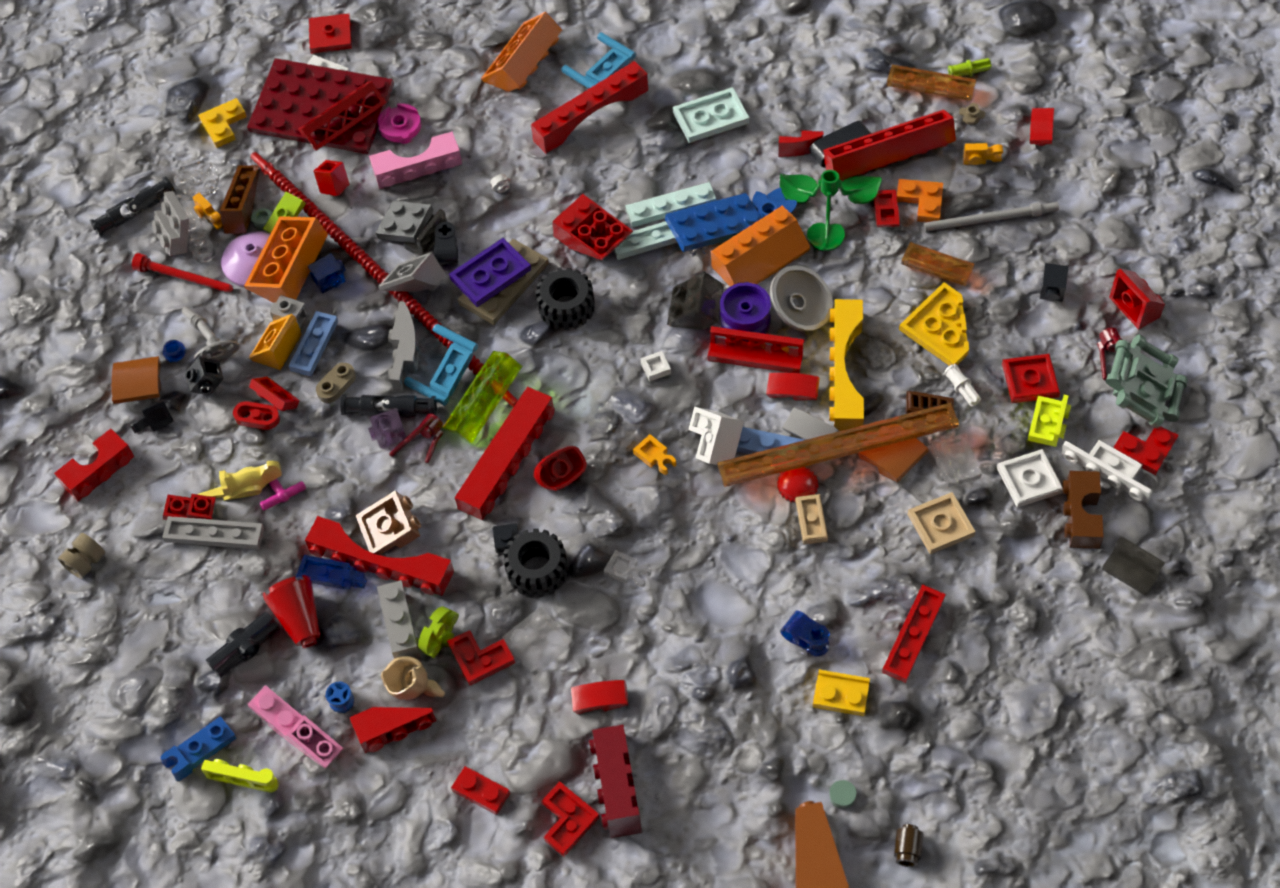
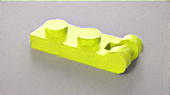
M215 759L214 762L204 760L201 768L207 779L265 792H274L279 786L274 773L268 768L258 772L254 771L250 766L242 764L238 767L231 766L228 762L220 759Z

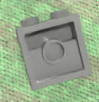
M164 192V202L161 203L162 210L155 211L154 221H152L153 232L157 234L161 246L165 248V252L168 255L187 253L189 217L174 192Z

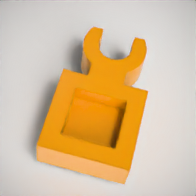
M987 143L965 144L963 164H986V160L1000 162L1002 161L1003 145L996 144L988 147Z
M200 192L194 195L192 198L196 206L193 208L200 218L204 217L217 230L221 228L220 214L213 209L212 205Z
M651 434L633 449L634 455L650 468L657 464L660 473L663 475L668 474V469L664 466L665 464L669 463L673 467L677 466L676 459L672 455H666L668 453L667 447Z

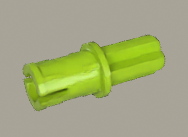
M989 58L972 62L966 60L965 63L948 66L949 78L955 79L968 75L972 77L974 73L988 71L992 68L991 60Z

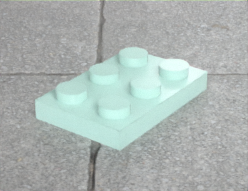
M733 87L673 107V113L689 143L749 124V116Z

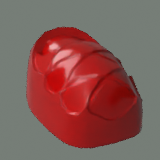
M567 446L543 458L534 469V478L540 487L556 491L576 480L586 470L587 462L578 447Z

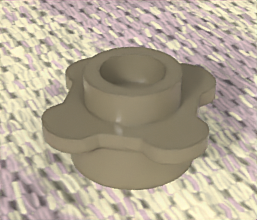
M970 103L968 107L959 110V114L963 116V121L969 125H975L979 123L980 119L985 117V112L979 109L977 103Z

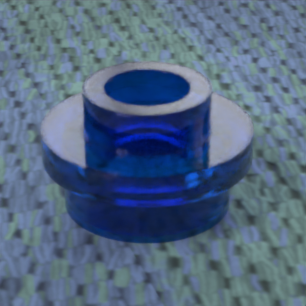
M170 340L164 344L162 353L167 361L176 362L185 356L186 348L178 340Z

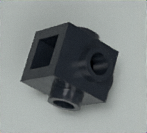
M198 357L185 372V380L187 381L189 392L210 396L224 379L219 361Z

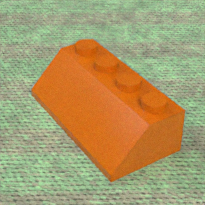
M547 12L524 22L482 76L481 80L508 92L516 88L520 90L527 83L526 78L537 70V63L548 55L549 52L547 50L549 47L558 42V35L561 33L562 28Z
M782 205L711 251V267L729 286L745 282L759 284L810 251V245L797 219Z
M279 216L244 287L273 303L277 302L280 295L296 300L328 236L317 218Z

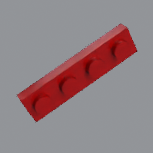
M922 584L883 666V674L904 683L907 682L945 600V593Z

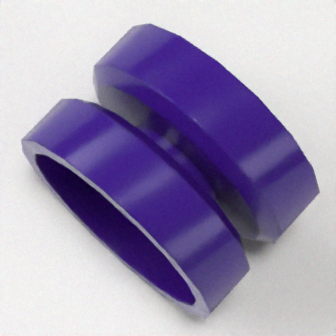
M749 282L737 283L730 286L722 294L720 300L721 328L763 334L769 331L771 325V300L764 288Z

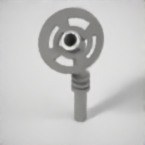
M189 307L182 309V314L190 320V324L197 330H200L207 339V346L200 349L194 355L195 361L198 357L220 361L239 350L238 342L230 340L220 341L219 338H216L203 316L196 314Z

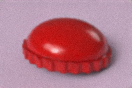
M802 466L784 469V472L780 473L777 481L779 494L791 503L795 502L796 497L815 495L819 488L818 479L814 472Z

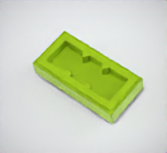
M285 192L263 229L271 233L279 216L298 217L306 203Z

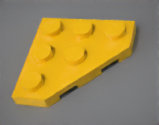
M944 282L899 325V331L950 366L952 364L958 365L969 354V342L967 341L962 294Z

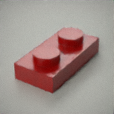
M268 376L253 378L250 382L249 387L257 392L256 394L259 397L272 403L277 410L286 411L298 407L300 400Z
M464 766L451 786L452 792L495 815L499 813L510 795L508 788Z

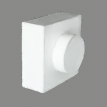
M662 351L640 358L641 365L649 382L671 374V368Z

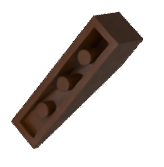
M238 165L220 208L224 234H246L251 222L260 166Z

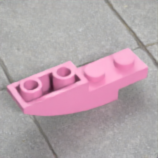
M266 685L248 703V707L266 721L270 728L325 769L343 750L342 746L305 715L299 714Z

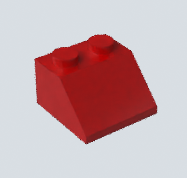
M1121 268L1116 271L1109 296L1113 303L1138 330L1159 319L1165 303L1148 286L1146 280L1134 271Z

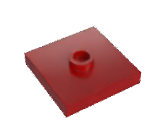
M350 14L309 18L310 52L320 53L352 49Z
M1050 354L1002 360V367L1012 404L1036 401L1038 396L1050 399L1059 398L1060 390Z

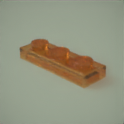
M912 242L909 243L901 261L902 265L963 286L967 285L975 266L974 263Z

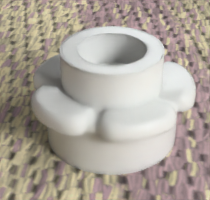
M505 173L495 176L490 182L492 190L499 193L507 191L510 188L511 178L507 177Z

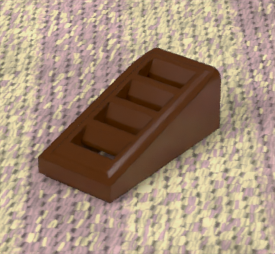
M906 391L905 418L906 420L954 421V398ZM923 405H928V409H923ZM933 405H937V411L933 410ZM942 405H947V413L942 412Z

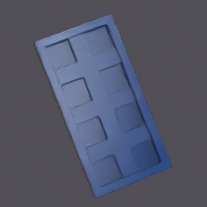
M747 193L667 213L665 216V221L683 252L727 241L762 219Z

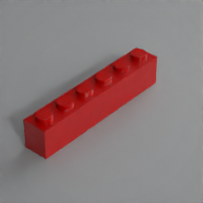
M943 109L824 149L826 170L836 171L839 174V180L844 181L849 177L865 174L869 170L886 167L890 163L903 161L917 154L927 153L931 149L945 147L949 143L956 141L954 117Z
M527 386L454 497L458 510L482 521L487 513L490 514L492 512L497 497L505 492L508 480L517 473L519 463L523 457H527L530 453L532 443L541 436L543 426L547 420L550 421L552 419L555 408L551 396Z

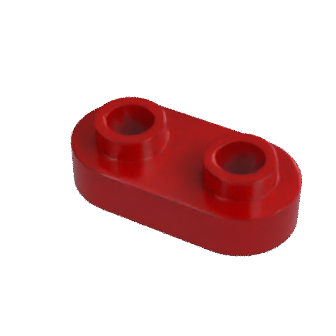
M244 401L238 403L233 409L234 419L241 426L270 430L275 428L280 422L279 412L272 405Z

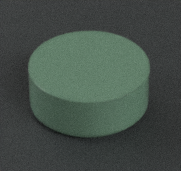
M261 208L253 212L251 221L254 228L264 230V226L272 215L269 209Z
M839 780L833 783L829 792L831 803L840 809L851 807L856 800L854 785L846 780Z

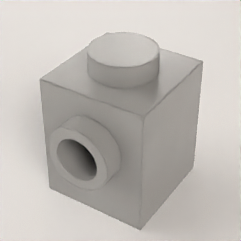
M280 295L277 302L273 303L270 309L272 320L275 321L293 314L301 330L309 317L305 303Z

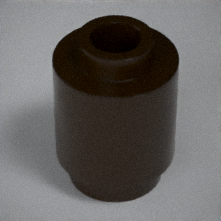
M904 824L902 828L896 830L894 848L896 864L903 867L918 866V861L921 860L924 836V833L919 830L918 826Z

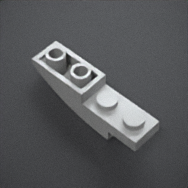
M400 301L398 310H395L393 314L394 327L389 330L388 341L392 343L394 350L393 368H390L388 371V382H391L394 392H403L405 386L404 379L407 377V373L417 374L419 361L418 340L413 320L405 302Z

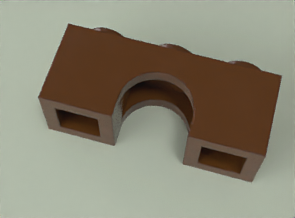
M1069 471L1067 480H1063L1062 484L1063 495H1067V501H1064L1063 514L1068 516V523H1065L1064 530L1065 538H1069V548L1100 549L1104 538L1103 516L1089 514L1083 509L1085 505L1098 504L1101 495L1100 472Z

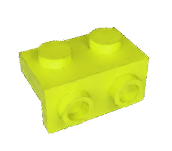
M1064 395L1062 401L1038 396L1028 441L1056 447L1058 438L1064 439L1067 425L1062 424L1063 418L1068 419L1071 409V405L1067 404L1069 395Z

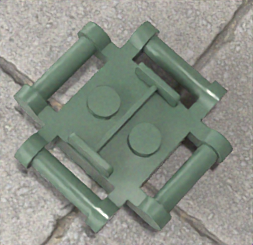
M1140 334L1134 337L1131 344L1126 340L1117 341L1112 371L1108 374L1106 380L1107 385L1114 388L1113 395L1117 397L1116 405L1123 409L1127 408L1149 421V425L1154 428L1160 427L1164 419L1170 422L1178 421L1180 416L1178 409L1183 389L1187 387L1188 383L1186 376L1173 373L1179 360L1178 357L1173 354L1168 355L1148 343L1146 338ZM1141 350L1163 362V366L1142 354ZM1171 398L1170 405L1168 408L1167 406H1165V402L1167 399Z

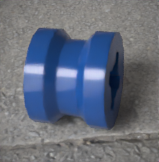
M334 682L327 688L325 697L334 712L345 713L353 707L355 698L346 683Z

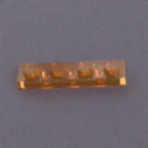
M892 64L887 79V86L972 101L976 79Z

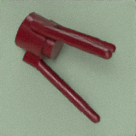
M1114 327L1103 330L1099 334L1101 341L1097 343L1100 352L1103 380H1107L1105 350L1116 352V342L1123 340L1118 330Z
M428 414L421 424L389 453V456H394L420 433L428 439L434 437L425 459V463H429L438 440L443 435V432L440 430L443 427V422L436 415Z

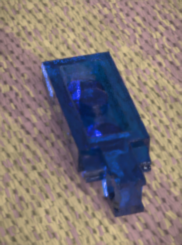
M309 555L303 556L296 574L297 580H303L302 575H307L313 584L343 590H350L351 586L365 589L368 581L365 573L356 572L357 569L352 567L350 563Z

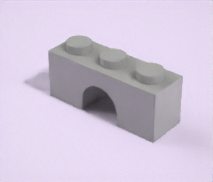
M402 581L378 586L377 590L394 659L400 656H410L417 660L421 659L417 637L410 617L409 603Z

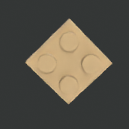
M953 492L908 510L907 515L929 554L975 536L976 531Z

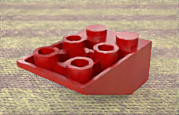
M584 194L552 221L553 235L569 249L600 260L607 257L633 233V230Z

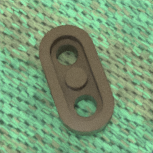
M339 363L335 365L317 384L316 393L320 401L324 403L336 401L353 384L356 374L351 364Z

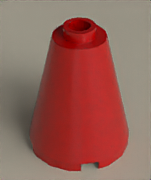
M302 575L303 580H296L294 576L269 587L270 593L267 595L264 592L263 598L296 646L308 648L317 643L316 640L320 637L312 581L307 575Z

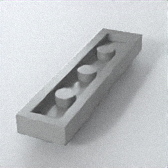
M168 516L162 538L167 543L259 550L264 526L261 523Z

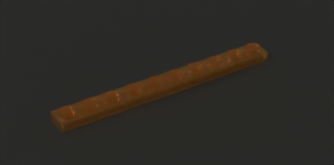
M951 403L717 462V467L723 486L727 487L958 427L959 421Z

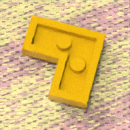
M237 98L198 115L216 148L236 140L229 125L247 117Z

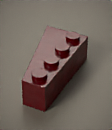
M624 725L592 730L594 739L589 740L591 756H597L598 764H593L595 780H601L602 788L597 789L599 805L605 804L606 814H601L603 829L609 830L611 839L642 833Z

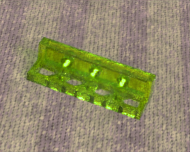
M493 351L442 428L447 432L457 434L467 443L472 444L523 366L506 352Z

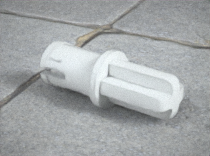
M957 364L947 367L944 374L954 385V390L957 393H961L970 406L974 407L980 403L981 398L971 386V379L964 376Z

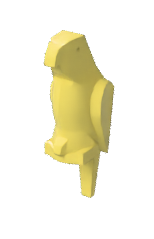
M267 461L265 465L245 467L236 473H226L225 470L219 471L221 487L199 493L198 495L216 498L223 497L224 501L259 495L268 483L282 476L281 466L277 461Z

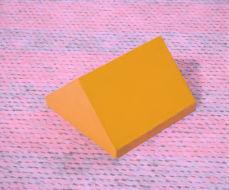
M289 314L270 322L249 359L281 370L302 335L296 317L293 314Z

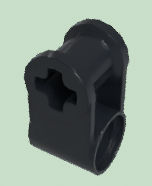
M441 222L435 228L434 256L440 265L459 263L455 227L450 222Z

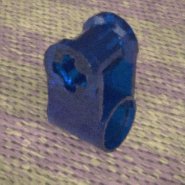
M794 611L780 630L781 635L787 641L801 647L813 656H823L829 650L828 629L801 611Z

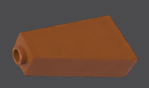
M807 801L800 804L798 808H795V888H849L822 801L817 803Z

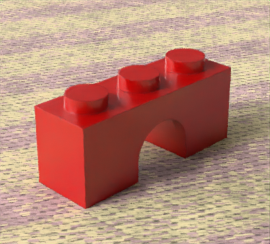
M111 428L92 443L98 452V457L93 463L81 465L72 458L54 473L60 484L78 502L135 457L128 444Z

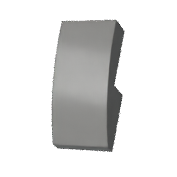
M797 408L792 409L782 427L786 432L806 440L807 443L827 452L839 433V430Z

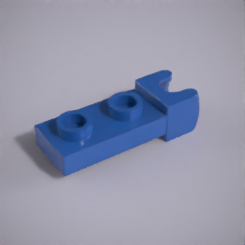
M220 716L179 746H173L161 755L160 759L165 768H170L177 764L172 768L171 772L175 781L179 782L190 775L193 769L203 763L204 760H207L237 738Z

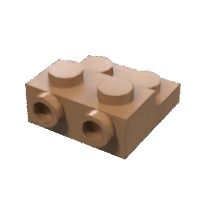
M394 491L356 515L369 552L381 555L394 546L402 548L420 537L418 529L421 528V523L410 511L413 508V503L408 496H403Z

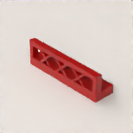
M368 81L298 128L302 136L307 138L314 150L317 151L386 104L374 83ZM373 92L379 102L374 106L364 105L366 95ZM352 105L360 107L359 116L356 118L347 117L348 108ZM334 117L343 119L339 130L329 129L330 121ZM316 129L325 130L324 140L316 144L310 133Z
M711 326L710 347L707 355L708 361L800 374L804 355V339ZM716 335L726 337V339L716 337ZM788 346L798 347V349L789 348Z

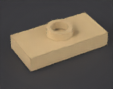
M820 494L796 497L795 502L803 545L828 542Z

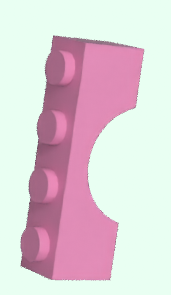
M453 132L432 137L428 149L415 157H400L391 150L369 156L379 189L462 165L460 150Z

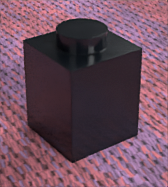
M1045 263L1039 299L1063 302L1069 266Z

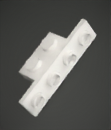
M1098 440L1089 454L1067 441L1064 442L1061 454L1064 455L1066 460L1074 464H1080L1085 467L1086 471H1099L1100 477L1106 479L1109 485L1117 489L1121 488L1128 492L1133 499L1144 501L1148 504L1152 490L1134 480L1142 464Z

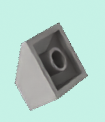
M430 252L397 264L378 288L380 291L420 292L426 289L431 291L440 285V281L446 274L433 253Z

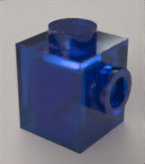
M332 253L308 265L312 280L322 294L346 282L343 273L346 269L340 259L336 261Z

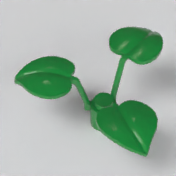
M834 170L824 171L821 174V179L818 180V184L814 178L807 175H786L781 173L779 177V185L786 200H795L797 204L806 203L810 196H816L820 188L821 192L827 196L826 224L815 223L807 230L809 243L817 249L824 251L835 250L843 243L845 238L844 229L840 224H830L831 197L840 190L843 196L848 195L850 202L867 204L875 199L882 183L881 177L871 176L851 177L842 182V180H839V174Z

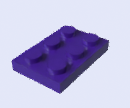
M501 238L452 271L449 277L472 303L478 307L530 272L531 265L504 238Z

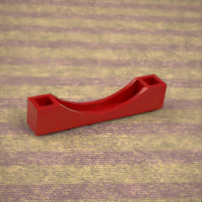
M635 61L533 122L531 124L533 141L545 154L563 144L571 132L595 111L615 102L633 101L649 91L647 72Z
M317 516L305 539L309 552L316 557L322 558L324 556L332 559V561L339 565H351L363 573L367 571L375 573L384 580H401L403 586L419 588L428 595L437 594L443 596L454 573L450 559L431 553L406 558L385 557L371 553L353 542L344 532L340 523Z

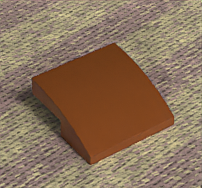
M159 356L113 363L111 379L113 404L160 397L162 384L159 377L161 368Z
M888 422L858 451L860 459L878 467L881 475L898 483L929 452V449L909 432Z

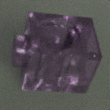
M397 408L369 417L372 424L368 428L372 441L377 440L380 448L403 441L406 438Z

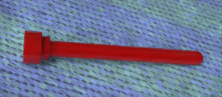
M136 253L132 259V269L139 272L152 270L227 293L233 291L231 284L153 262L147 255Z

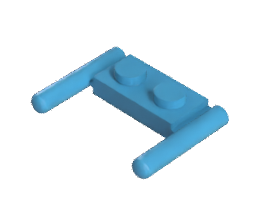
M599 33L597 39L612 49L592 66L585 76L567 65H564L561 71L589 89L630 63L629 61L636 57V52L606 34Z
M435 324L433 331L454 343H451L429 384L430 387L411 377H406L404 384L429 398L436 396L437 402L445 406L473 358V353L477 350L478 344L439 324Z

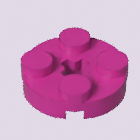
M397 104V107L392 109L388 107L381 112L378 118L381 136L389 141L402 144L410 143L412 138L419 133L422 126L418 111L415 107L408 104ZM401 121L404 122L401 125H396V123H400Z

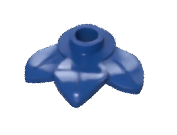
M777 188L767 195L756 191L752 198V203L758 210L761 218L782 205L792 213L797 206V201L785 200L781 188Z

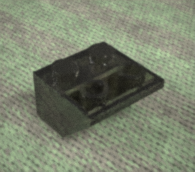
M704 271L673 287L667 325L670 327L703 330L718 323L720 300L724 284Z

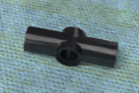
M264 612L247 627L238 628L229 634L226 644L208 657L206 662L217 676L222 677L241 660L247 661L253 658L259 651L260 645L276 633L280 627L269 613Z

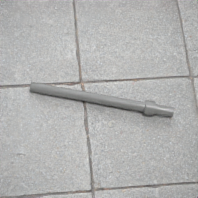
M1058 202L1047 204L1033 203L1028 207L924 223V230L927 232L1029 215L1037 217L1042 216V213L1059 211Z

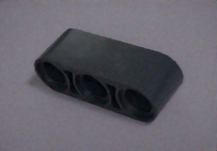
M855 121L814 141L809 147V152L822 168H826L824 149L872 133L862 121Z

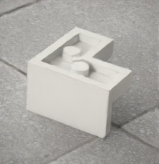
M694 407L688 430L702 435L696 458L709 464L731 468L744 421L718 411Z

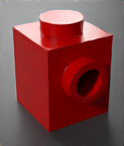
M325 160L313 170L321 194L338 196L350 185L343 162Z

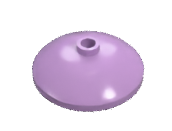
M263 231L249 232L235 238L228 244L222 254L221 266L229 281L244 287L271 233Z

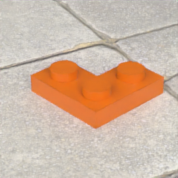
M899 179L897 202L918 204V222L939 221L943 183Z

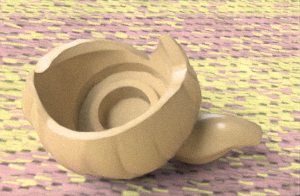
M410 656L395 658L381 673L384 687H386L391 696L399 700H412L422 693L430 697H443L445 695V692L436 681L428 680L425 668L416 658Z

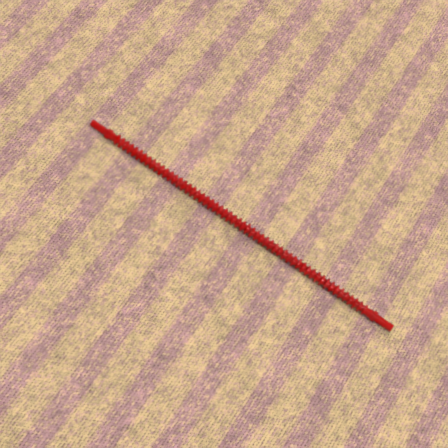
M257 152L251 154V159L262 168V172L265 175L270 176V180L278 188H281V191L303 200L306 203L302 209L304 213H307L309 217H316L327 234L339 246H342V249L346 250L350 257L354 258L379 284L383 282L389 274L380 265H377L373 258L369 257L364 250H361V247L357 246L353 239L349 238L325 213H322V210L311 202L306 195H303V192L292 184L280 170H276L271 162H267ZM388 291L398 302H405L410 314L414 315V318L418 319L431 334H435V338H439V341L443 342V345L449 349L451 343L453 344L454 342L433 331L435 324L441 326L442 324L438 323V320L434 319V316L430 315L420 303H417V300L413 299L409 292ZM474 355L468 365V369L473 371V374L477 375V378L481 379L487 387H491L496 396L500 395L514 408L518 399Z

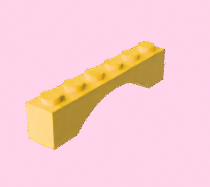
M835 299L834 308H830V322H834V328H830L829 341L834 342V347H830L829 361H834V367H830L829 381H834V387L829 389V401H834V407L829 408V421H834V427L839 431H863L864 398L854 388L845 368V357L848 349L862 332L863 300Z

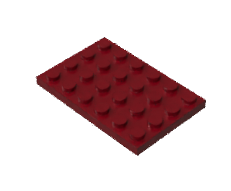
M275 58L247 129L251 133L309 143L307 138L301 135L298 128L366 82L372 81L386 104L324 145L326 147L369 154L379 127L378 118L387 106L394 87V81L384 77ZM373 92L366 95L364 105L374 106L379 102ZM350 106L347 117H358L360 107ZM332 118L329 129L339 130L343 119ZM316 129L310 133L316 144L324 140L325 130Z

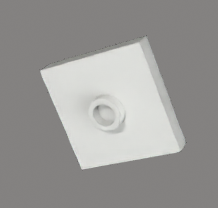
M1043 449L997 464V470L1017 508L1063 493V487Z

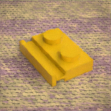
M819 669L812 708L864 716L870 678Z

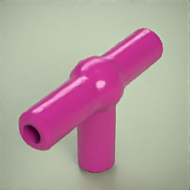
M275 479L269 485L276 494L260 502V506L265 511L281 502H287L290 497L306 490V486L303 481H300L284 489L278 479Z

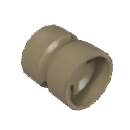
M80 533L72 542V548H66L57 559L71 574L79 579H83L91 570V563H97L106 552L94 539L84 533Z

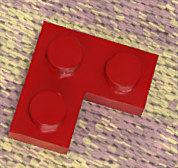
M1160 426L1152 430L1145 442L1123 431L1113 448L1142 464L1141 469L1156 476L1179 435Z
M468 630L447 641L469 686L515 664V659L504 639L480 650L471 631Z
M560 781L542 800L543 805L560 818L543 837L544 841L565 857L596 823L600 815Z

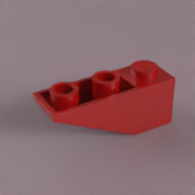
M372 707L349 717L364 753L376 752L382 749L385 744L403 740L408 734L416 730H425L432 723L436 722L432 708Z

